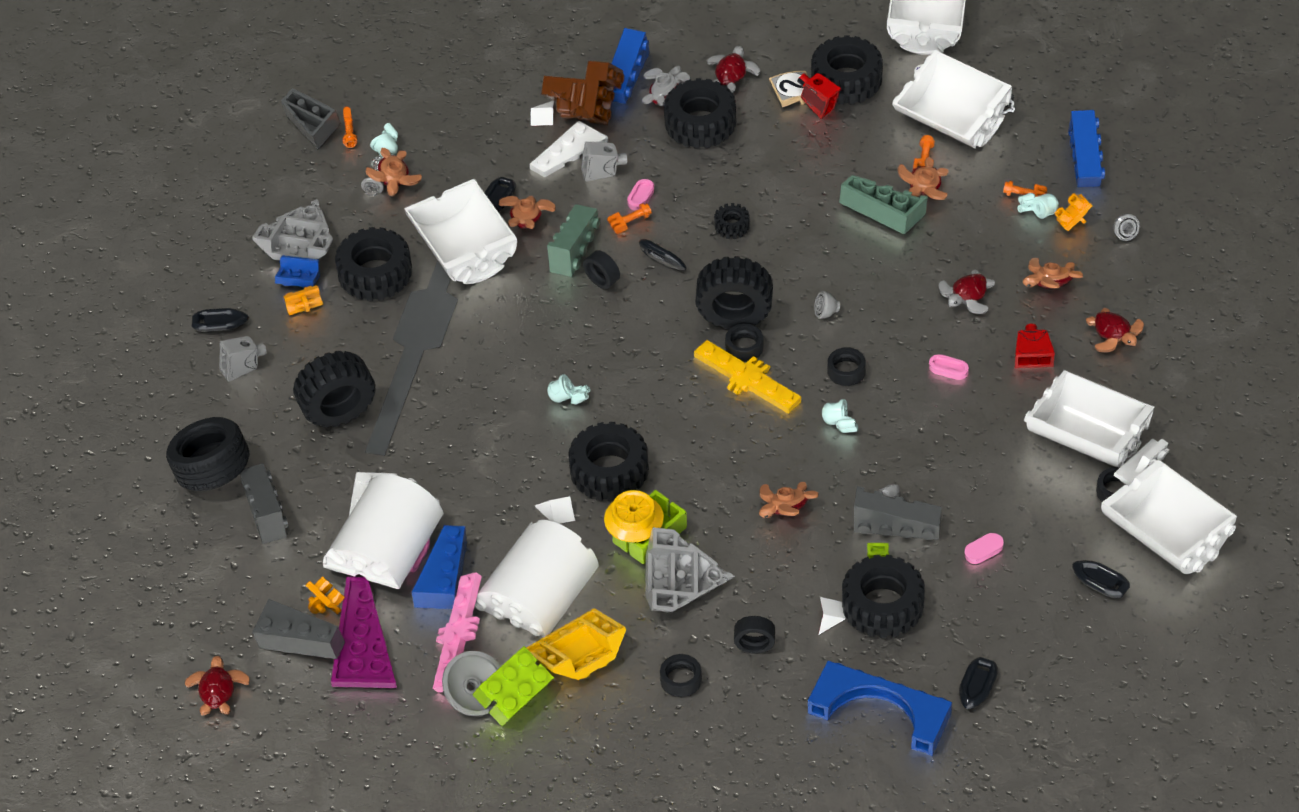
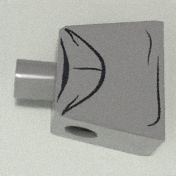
M585 142L581 170L585 181L612 177L616 175L617 165L627 164V154L617 153L613 143Z
M248 336L220 341L219 369L228 382L256 370L258 357L267 354L266 347L263 343L255 345Z

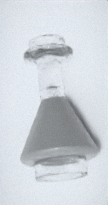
M382 157L372 159L371 166L374 170L378 171V164L383 159ZM369 176L361 182L362 189L369 196H376L384 189L382 182L375 181Z

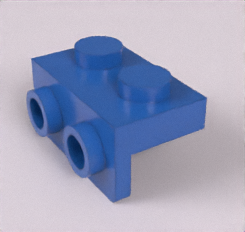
M282 255L280 258V269L275 275V284L301 286L302 288L315 286L320 277L319 260Z

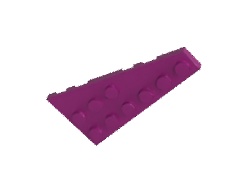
M346 577L345 598L343 599L339 630L345 643L338 658L334 659L331 685L332 687L397 688L369 581L365 577Z

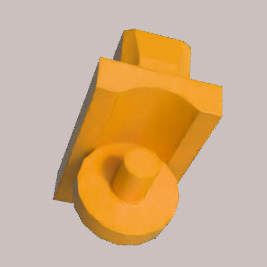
M1073 193L1068 198L1070 205L1066 209L1063 207L1058 208L1054 213L1057 217L1056 220L1067 231L1079 221L1083 224L1087 222L1084 216L1088 213L1092 204L1082 194L1077 195Z
M317 285L313 287L308 286L304 290L295 293L290 292L283 296L289 316L302 311L307 313L310 312L311 308L323 305Z
M323 576L315 584L309 581L305 585L317 596L315 598L312 596L308 599L310 602L308 609L311 613H324L326 611L325 605L337 615L342 611L338 605L345 597L336 588L326 595L333 585Z

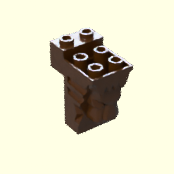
M588 61L585 79L544 76L541 95L556 102V110L563 119L577 118L579 120H587L590 123L608 126V122L611 119L610 109L611 103L614 100V89H621V84L624 82V71L609 62Z

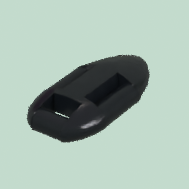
M502 176L492 181L484 192L498 212L505 207L499 206V200L512 196L516 189V183L514 180Z
M641 239L639 241L641 250L648 257L668 268L679 271L686 270L684 262L672 252L650 240Z
M232 308L205 309L192 315L191 326L193 329L202 332L226 331L243 325L248 321L249 316L240 310Z
M1080 560L1072 564L1074 573L1079 580L1107 597L1122 598L1130 588L1129 581L1122 574L1102 563Z
M978 657L968 665L959 687L960 700L966 709L977 707L989 696L998 674V667L994 661ZM978 666H982V667L988 668V669H990V670H989V671H986V670H983V669L978 668Z

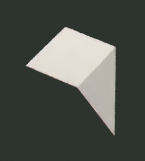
M554 101L531 108V126L553 125Z
M570 496L535 505L550 521L558 524L575 521Z
M820 597L823 617L818 635L846 619L841 601Z

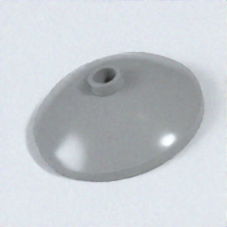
M467 651L455 656L447 664L442 677V687L448 702L457 711L465 715L483 716L489 714V711L497 703L493 701L485 709L472 694L501 667L500 664L493 657L479 651ZM467 684H471L473 690H469Z

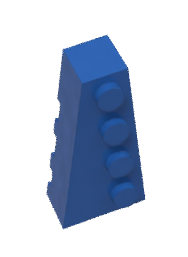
M627 28L623 30L611 64L624 71V82L621 84V89H614L613 102L626 104L628 98L632 95L633 87L650 54L649 40H647L646 32Z
M1095 110L1071 111L1068 134L1071 136L1073 162H1076L1074 164L1077 188L1099 187L1101 180L1105 179V169L1101 167L1103 152L1102 150L1099 151L1101 135L1097 134L1099 118L1095 117Z
M444 525L412 590L414 608L453 609L458 583L463 572L467 547L465 526Z

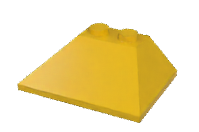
M594 608L526 648L537 659L536 662L541 663L553 673L580 680L588 677L593 671L607 666L610 661L616 658L626 628Z

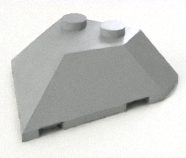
M318 199L311 201L310 206L305 208L301 206L277 217L274 223L260 225L253 236V241L274 260H280L282 255L320 259L327 254L333 244V238L329 233V228L319 207Z
M652 528L646 552L645 597L651 610L674 612L733 579L735 576L729 571L726 572L720 568L716 561L695 545L689 544L682 539L675 530Z

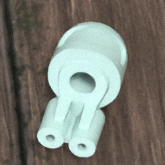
M390 123L385 124V130L382 132V135L375 137L370 143L372 150L378 152L381 158H384L380 153L381 148L388 149L391 155H396L398 152V145L396 143L398 132Z
M1028 193L1018 198L1020 205H1018L1017 209L1020 213L1033 210L1036 216L1041 219L1053 215L1059 208L1058 199L1052 194L1035 197V194Z
M565 374L559 376L558 380L549 383L547 387L549 398L557 403L571 399V404L577 405L589 398V386L574 387L571 380Z
M841 399L836 403L828 402L823 406L822 418L825 423L836 425V428L842 433L858 432L856 420L848 417V406L845 399Z

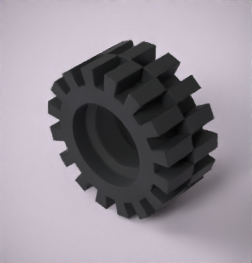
M728 203L724 204V208L720 206L719 210H716L714 214L717 234H720L721 237L726 235V239H730V236H733V239H737V235L739 237H743V234L746 235L747 230L750 228L749 211L746 210V207L743 206L741 208V204L734 206V203H731V206H728ZM731 219L738 220L734 223L726 222L727 220Z

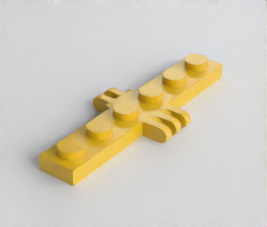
M708 340L694 351L695 358L730 378L727 389L733 391L736 395H739L742 391L747 392L750 390L788 414L801 403L800 395L765 375L771 366L768 364L764 365V362L758 361V358L755 356L745 363Z

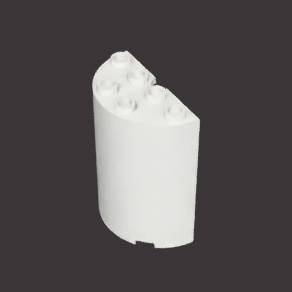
M890 0L887 19L888 33L892 40L895 39L901 48L909 52L931 55L937 50L942 53L944 49L950 46L953 47L960 39L966 0Z
M935 50L931 56L929 55L926 58L923 66L916 70L914 74L915 80L907 82L900 95L894 98L892 105L898 112L976 148V146L982 147L1001 125L1005 117L1002 114L1004 107L1009 105L1011 100L1012 86Z
M475 179L444 191L440 198L432 196L404 208L410 221L446 273L455 282L457 280L462 281L463 284H474L492 277L505 267L503 263L509 256L512 257L516 250V236Z
M1064 370L1059 377H1055L1052 386L1046 388L1043 397L1037 399L1032 411L1029 410L1027 412L1024 422L1027 423L1028 430L1119 468L1137 453L1142 443L1140 436L1144 429L1148 430L1154 407Z
M1159 459L1137 475L1129 486L1125 484L1104 500L1101 505L1105 516L1184 574L1198 573L1207 562L1214 561L1219 554V549L1225 543L1228 536H1231L1236 529L1234 524L1237 516Z
M393 473L374 477L323 559V567L354 577L360 574L368 581L400 589L444 514L440 501L418 485L414 479H406Z
M538 520L537 523L531 522L479 590L475 608L492 614L500 620L509 618L513 626L521 627L535 636L545 637L551 633L599 567L598 560L592 549H586L580 542L582 538L567 527L549 520Z

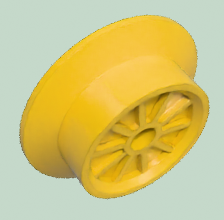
M630 490L619 494L608 506L604 515V523L608 532L613 537L625 542H641L649 539L652 528H661L664 521L661 506L648 494L638 490Z

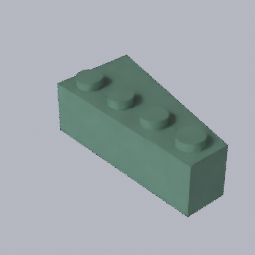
M851 175L841 184L839 203L905 235L926 215L928 197L921 195L919 198L912 196V192L906 190L903 193L893 190L892 186H878L875 181Z
M575 204L567 216L566 223L563 222L561 224L560 233L556 232L553 236L554 242H549L547 245L550 272L572 277L575 270L579 269L582 256L586 255L587 245L589 242H592L594 231L600 226L598 209Z

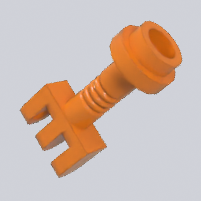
M344 107L343 115L346 135L343 136L342 140L346 147L353 148L356 146L358 138L353 134L350 107Z
M924 135L920 139L919 145L922 147L921 159H914L913 170L918 166H925V159L929 157L930 149L935 145L932 136Z
M1010 180L1009 182L1005 181L1003 193H1006V196H1010L1011 193L1020 195L1033 193L1037 197L1046 194L1047 187L1035 184L1034 189L1023 188L1013 185V181Z
M642 203L639 205L640 209L623 217L617 212L609 216L607 221L612 229H614V232L619 234L628 230L626 223L641 216L645 219L652 214L649 205Z

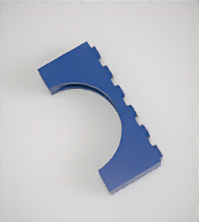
M827 661L808 699V714L829 720L839 707L856 699L876 698L888 701L902 709L911 720L914 729L911 749L933 756L951 717L952 702L942 697L929 695L921 690L917 691L908 688L900 683L885 680L879 676L876 677L864 673L861 670L846 667L841 663Z

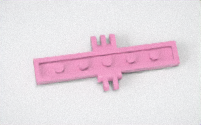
M477 572L460 576L449 623H446L445 627L438 630L439 636H437L436 642L443 645L433 689L438 693L444 692L442 677L447 664L455 656L464 652L466 641L476 638V633L474 632L478 630L477 625L480 622V618L472 617L482 578Z

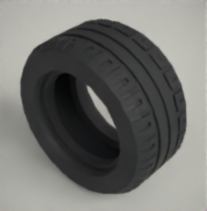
M210 417L196 421L180 430L170 441L166 451V458L179 485L192 491H207L221 487L235 479L246 467L250 450L239 426L234 421L223 417Z

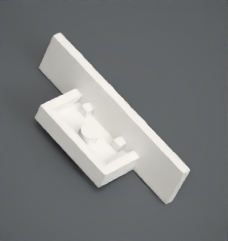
M1152 438L1114 473V476L1129 486L1137 475L1158 459L1162 462L1170 451L1166 448L1169 443L1163 439L1157 442Z

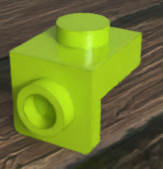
M867 543V557L869 559L873 558L874 555L880 554V557H886V554L889 555V543Z

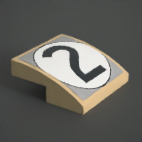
M792 71L769 78L782 108L797 101H800L801 105L806 104L801 98L804 87L797 82L802 74L805 73L807 75L806 71Z

